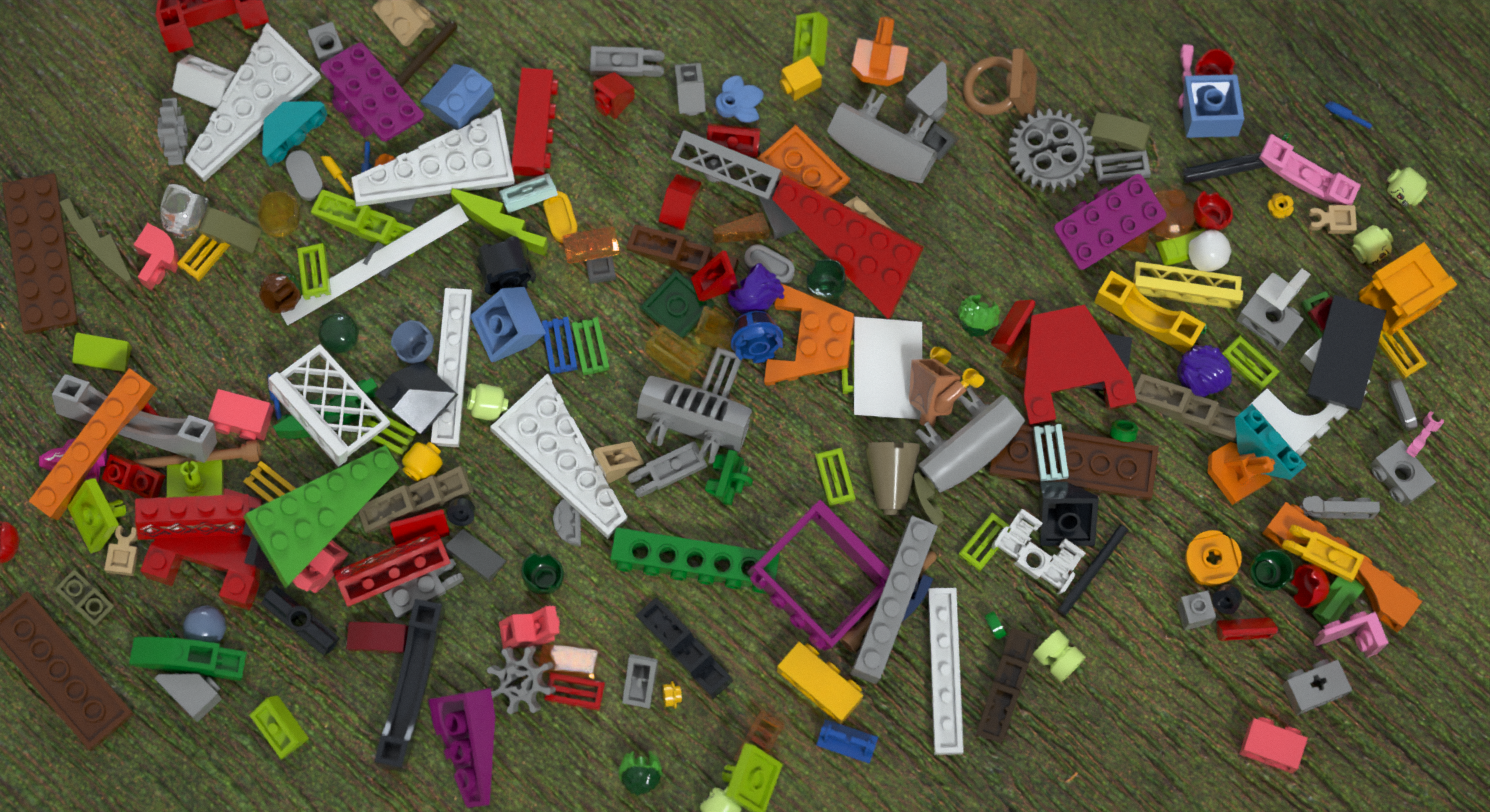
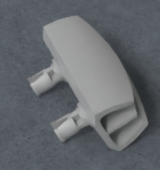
M874 89L871 90L862 110H856L843 102L839 105L827 130L839 145L859 159L884 172L909 181L923 183L938 155L936 150L924 145V142H922L931 123H933L932 119L928 117L920 128L924 116L918 113L908 134H903L877 120L876 115L887 96L881 93L874 103L877 91Z
M649 376L640 395L637 419L652 423L650 431L646 436V440L650 444L656 434H659L657 446L662 445L666 432L670 429L704 441L698 453V458L702 461L707 452L710 451L709 463H713L719 446L740 453L750 426L749 418L752 409L690 385Z
M971 387L967 388L966 392L972 402L963 395L958 400L972 414V420L948 440H943L929 422L925 423L924 427L930 437L920 429L915 432L930 449V455L918 464V467L931 480L940 493L964 481L988 464L1011 441L1023 425L1024 418L1003 394L992 404L985 405Z

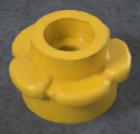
M1276 193L1268 201V209L1275 218H1285L1292 214L1294 202L1290 196Z
M673 681L670 684L662 685L664 706H673L676 709L677 703L682 702L680 686H675Z

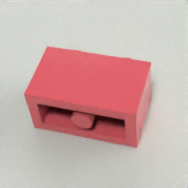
M218 389L208 420L214 423L216 432L226 435L234 432L240 434L242 439L248 441L256 439L264 441L274 409L269 402Z
M1264 717L1254 718L1248 725L1239 754L1293 774L1299 767L1308 738L1302 736L1301 731L1295 728L1285 727L1283 729L1274 726L1275 722Z

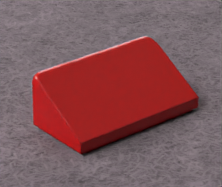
M709 123L706 139L748 157L757 158L761 129Z
M1018 300L1013 304L991 341L993 347L1006 354L1010 352L1034 311L1036 305L1034 300Z
M442 509L391 522L390 524L396 545L434 529L437 530L440 538L450 535L447 519Z
M1268 617L1218 620L1216 622L1217 637L1220 641L1268 639L1278 632V627Z

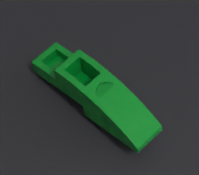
M373 378L367 381L363 379L356 383L370 400L377 397L375 393L379 388ZM342 395L334 396L327 406L341 407ZM345 396L344 407L359 408L361 406V400L357 396ZM320 398L315 401L313 399L308 401L309 404L322 405ZM324 411L323 419L327 424L339 425L340 413ZM344 413L342 425H349L359 420L360 414ZM291 414L282 416L278 419L277 424L273 426L279 438L297 439L311 437Z
M134 637L129 665L177 674L189 672L241 681L247 652L222 648L217 643L197 640Z

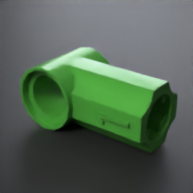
M1337 576L1329 587L1327 598L1317 605L1312 614L1323 625L1337 621L1346 608L1354 603L1365 586L1355 579L1353 582H1349Z

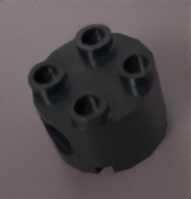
M509 237L504 242L494 245L485 244L478 249L479 255L476 264L482 274V284L488 295H492V292L497 293L502 288L525 287L527 289V282L532 281L533 284L536 280V272L529 259L528 247L520 242L519 237Z

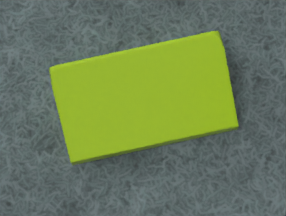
M813 12L796 15L793 63L810 56L815 66L825 65L828 19L822 13Z
M76 333L72 363L126 373L132 347L127 341Z
M277 695L266 698L249 714L280 759L289 755L309 739Z

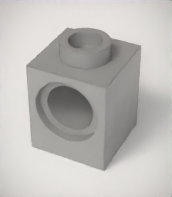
M333 22L308 30L320 65L344 51ZM327 44L334 45L329 50L322 49Z
M1208 591L1181 597L1176 604L1184 631L1209 625L1216 618Z

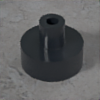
M462 497L454 499L449 503L447 518L452 524L466 526L473 522L475 506L470 500Z
M1222 585L1214 593L1212 602L1218 611L1224 614H1232L1241 605L1242 595L1236 587Z

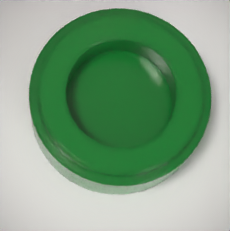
M1118 419L1112 422L1110 435L1114 439L1122 442L1136 440L1138 426L1135 423L1125 419Z
M994 611L985 615V620L996 639L1007 635Z

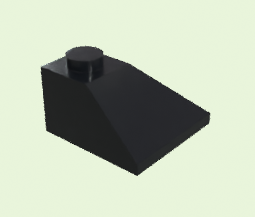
M421 361L392 373L376 391L375 395L421 435H424L458 396V393Z
M1040 482L1039 521L1042 522V525L1039 527L1040 546H1059L1064 539H1067L1075 546H1095L1098 496L1068 482Z

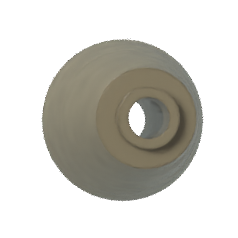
M895 442L866 443L865 451L877 508L883 510V515H900V510H905L920 444H900Z

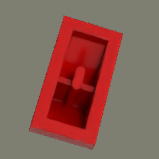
M676 174L667 187L658 222L684 231L702 182Z
M721 251L691 277L699 301H705L739 288L726 251Z

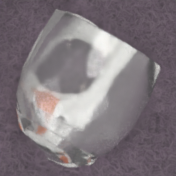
M178 184L167 185L160 213L164 229L174 234L176 238L192 236L193 232L198 229L203 221L208 208L209 198L191 193L186 187Z

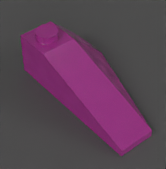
M491 688L429 699L434 730L444 740L447 748L444 750L446 759H451L456 770L454 778L466 808L490 805L495 711Z

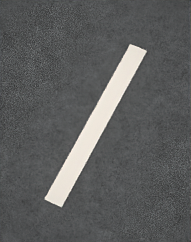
M457 204L373 253L367 265L363 264L365 260L363 259L330 278L331 295L321 294V297L318 298L311 296L309 300H305L303 295H301V299L294 310L281 313L286 324L290 325L467 222V216L461 206Z

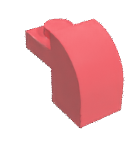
M147 223L134 243V247L138 254L149 259L138 275V279L144 287L152 290L156 284H160L163 280L165 269L176 272L179 255L171 238L161 229Z
M331 540L293 580V583L300 589L305 591L311 590L317 593L334 576L333 572L339 570L349 553Z
M545 606L532 614H514L499 622L503 649L508 647L512 649L527 648L547 644L554 641V636L560 633L559 618L556 614L555 606Z

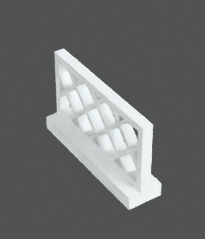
M321 344L280 374L276 372L268 378L269 390L338 467L347 461L349 455L390 425V421ZM320 355L326 361V370L309 368L310 361ZM293 373L305 374L304 385H293L287 378ZM309 374L324 375V387L307 386ZM328 376L340 377L344 381L343 389L327 388ZM307 392L323 393L322 405L309 404L306 400ZM326 394L342 395L341 407L325 405ZM345 396H357L361 400V409L344 407ZM324 411L340 413L339 425L327 424L323 419ZM344 413L360 414L359 426L342 425ZM363 415L375 416L380 423L374 428L362 427ZM342 431L358 432L357 440L350 446H347L341 439Z

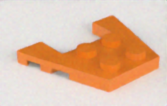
M781 284L784 288L783 294L785 297L775 300V309L802 312L795 361L767 359L764 378L765 385H775L776 382L793 381L802 376L819 375L848 368L854 327V313Z

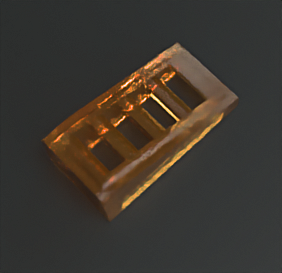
M759 212L713 228L712 239L714 243L761 240L769 238L770 230L763 212Z
M760 710L733 760L738 762L744 744H749L751 740L764 747L763 752L769 754L786 723L768 712ZM763 720L774 726L776 730L774 732L760 725L761 721ZM756 730L770 737L769 742L754 735Z

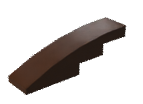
M636 224L626 246L628 251L695 275L719 254L713 252L711 247L688 242L683 236ZM728 256L733 271L736 273L739 260L738 258Z

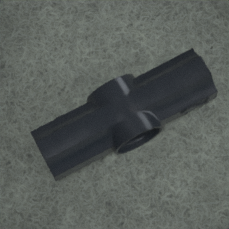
M277 585L264 596L261 605L322 656L325 657L336 647L340 638L315 618L307 608L297 603ZM303 615L307 617V621L303 626H294V620L298 616Z

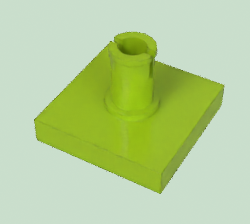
M222 460L206 461L205 463L194 461L188 463L187 461L182 464L167 465V497L224 495V465Z
M95 478L86 480L67 506L90 553L102 549L119 526L116 518L123 517L126 514L125 505L118 507V505L124 503L121 499L107 502Z
M745 743L736 767L730 764L724 767V770L731 771V774L722 772L723 781L730 783L725 796L750 812H765L783 764L756 746Z

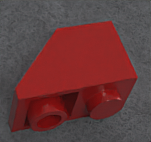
M615 72L601 77L593 83L596 109L602 115H609L614 120L635 98L634 86Z

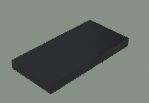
M1337 295L1333 296L1308 385L1307 397L1356 412L1360 411L1386 310Z

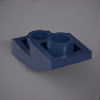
M926 575L918 578L902 621L909 617L922 602L931 586L933 578Z

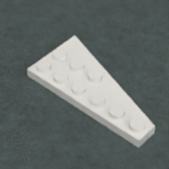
M268 23L263 28V34L258 42H255L251 48V54L245 64L241 65L223 95L222 102L217 111H214L211 115L210 122L203 134H200L185 159L186 164L204 182L263 130L264 119L282 102H295L321 79L320 74Z
M500 108L493 111L491 115L482 119L478 118L459 130H452L418 146V149L408 154L403 153L391 162L384 165L380 164L352 177L356 206L450 194L452 188L460 191H471L514 185L515 180Z

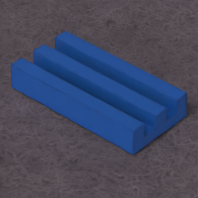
M563 317L561 320L556 318L549 322L547 320L542 321V326L546 332L544 337L550 373L556 374L577 370L569 318ZM560 326L565 327L571 365L565 364ZM548 328H554L560 361L559 367H555Z

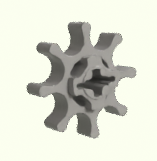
M177 98L162 99L163 107H160L161 117H158L157 128L161 148H164V156L168 157L169 166L183 165V156H186L184 146H188V128L185 116L181 115V107L177 105Z
M535 646L525 648L522 660L515 657L511 647L505 648L501 653L506 658V667L501 669L494 665L487 668L488 673L496 674L501 681L499 689L491 691L492 698L505 693L510 699V705L507 709L508 714L518 711L520 700L527 702L531 713L537 712L541 709L536 700L537 692L542 691L549 695L556 691L554 686H547L542 680L543 672L553 668V663L548 662L541 667L535 665L532 659L536 650ZM528 675V678L522 683L514 684L519 678Z

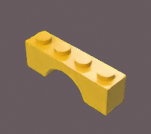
M1113 271L1109 273L1094 301L1095 304L1184 354L1192 349L1205 326V323L1184 311H1171L1154 304L1138 291L1133 282Z

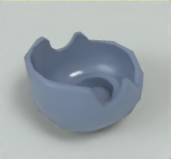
M409 320L401 323L394 330L391 346L403 362L416 364L424 361L433 351L434 338L429 329L421 322Z
M200 606L193 609L184 620L182 627L184 639L218 644L226 632L225 617L219 609L213 606Z

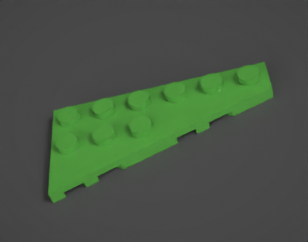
M386 445L244 515L243 518L285 589L398 471L399 466Z

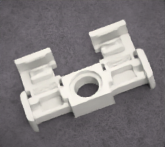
M1022 509L1018 512L1011 525L1000 531L997 539L991 545L992 549L1000 548L1016 559L1014 564L1035 579L1043 578L1059 589L1057 594H1062L1073 580L1075 574L1072 571L1085 555V552L1067 539H1064L1059 545L1061 550L1057 556L1054 554L1051 557L1029 542L1031 540L1029 535L1033 530L1037 531L1042 522ZM1034 553L1039 557L1040 564L1037 568H1032L1027 564L1026 557L1028 554Z

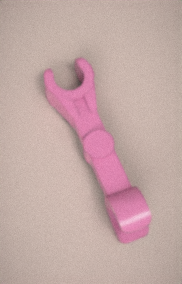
M1183 45L1180 51L1182 68H1184L1182 74L1183 83L1185 76H1192L1190 72L1193 59L1192 45ZM1184 93L1178 100L1177 105L1179 109L1183 108Z
M1432 411L1423 419V425L1426 428L1420 432L1405 451L1413 458L1416 457L1425 445L1426 439L1431 433L1430 431H1438L1444 423L1442 418L1439 422L1434 421L1431 417L1433 415Z

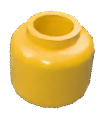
M416 442L402 459L403 472L415 482L424 480L432 475L434 476L443 464L442 459L439 457L441 451L431 442H428L426 445Z

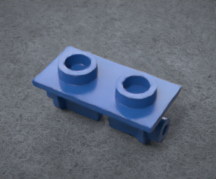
M825 719L816 746L870 764L878 737Z

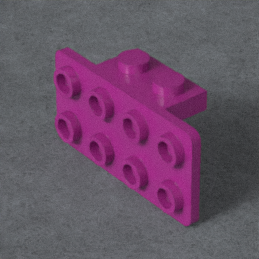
M356 43L321 64V72L334 86L332 103L339 113H343L349 120L352 129L356 132L358 131L364 138L374 132L381 141L386 142L423 119L424 114L362 43Z
M1136 174L1110 191L1106 187L1093 195L1095 200L1087 204L1086 201H1083L1073 207L1072 211L1074 213L1055 224L1053 230L1079 270H1084L1160 223L1167 215L1141 174Z

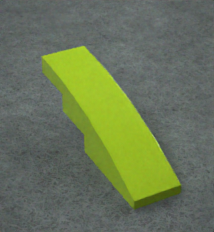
M452 188L451 196L453 203L459 204L471 219L505 240L513 236L519 237L520 242L524 243L529 251L543 256L546 255L548 249L547 238L526 232L525 220L505 215L503 203Z
M323 189L311 210V214L373 243L379 242L384 246L416 229L397 222L394 217L371 210L368 205L356 206L355 200Z

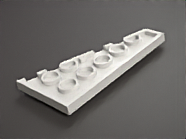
M546 374L490 426V431L608 539L616 531V527L620 528L627 521V516L613 490L610 489L601 468L595 462L592 452L574 419L568 413L564 401L552 384L549 374Z

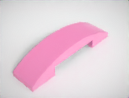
M1273 134L1269 135L1259 158L1271 170L1296 187L1320 199L1336 205L1353 204L1360 184L1339 172L1334 175L1293 152L1294 146Z

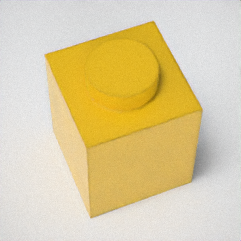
M807 56L782 69L779 83L786 95L790 94L795 101L820 88L822 76L810 56Z

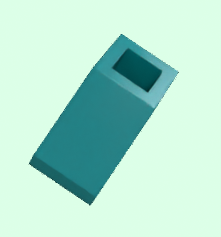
M282 102L264 119L262 155L269 167L274 163L281 162L286 157L287 151L294 145L301 144L305 140L307 133L324 123L328 114L322 102Z
M1253 404L1235 417L1238 453L1240 455L1255 453L1256 457L1268 456L1275 461L1272 472L1261 474L1291 480L1307 466Z

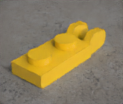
M1291 525L1289 532L1302 540H1307L1308 543L1305 548L1293 541L1284 540L1282 547L1295 555H1300L1302 559L1349 582H1353L1365 557L1364 555L1315 531L1312 533L1298 525Z

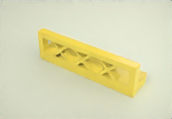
M1137 261L1135 263L1133 283L1143 296L1238 309L1242 302V277ZM1140 270L1151 271L1156 278L1140 276ZM1170 274L1177 275L1182 282L1166 280L1165 278ZM1197 278L1204 279L1209 286L1191 282ZM1223 282L1235 284L1234 289L1217 286Z

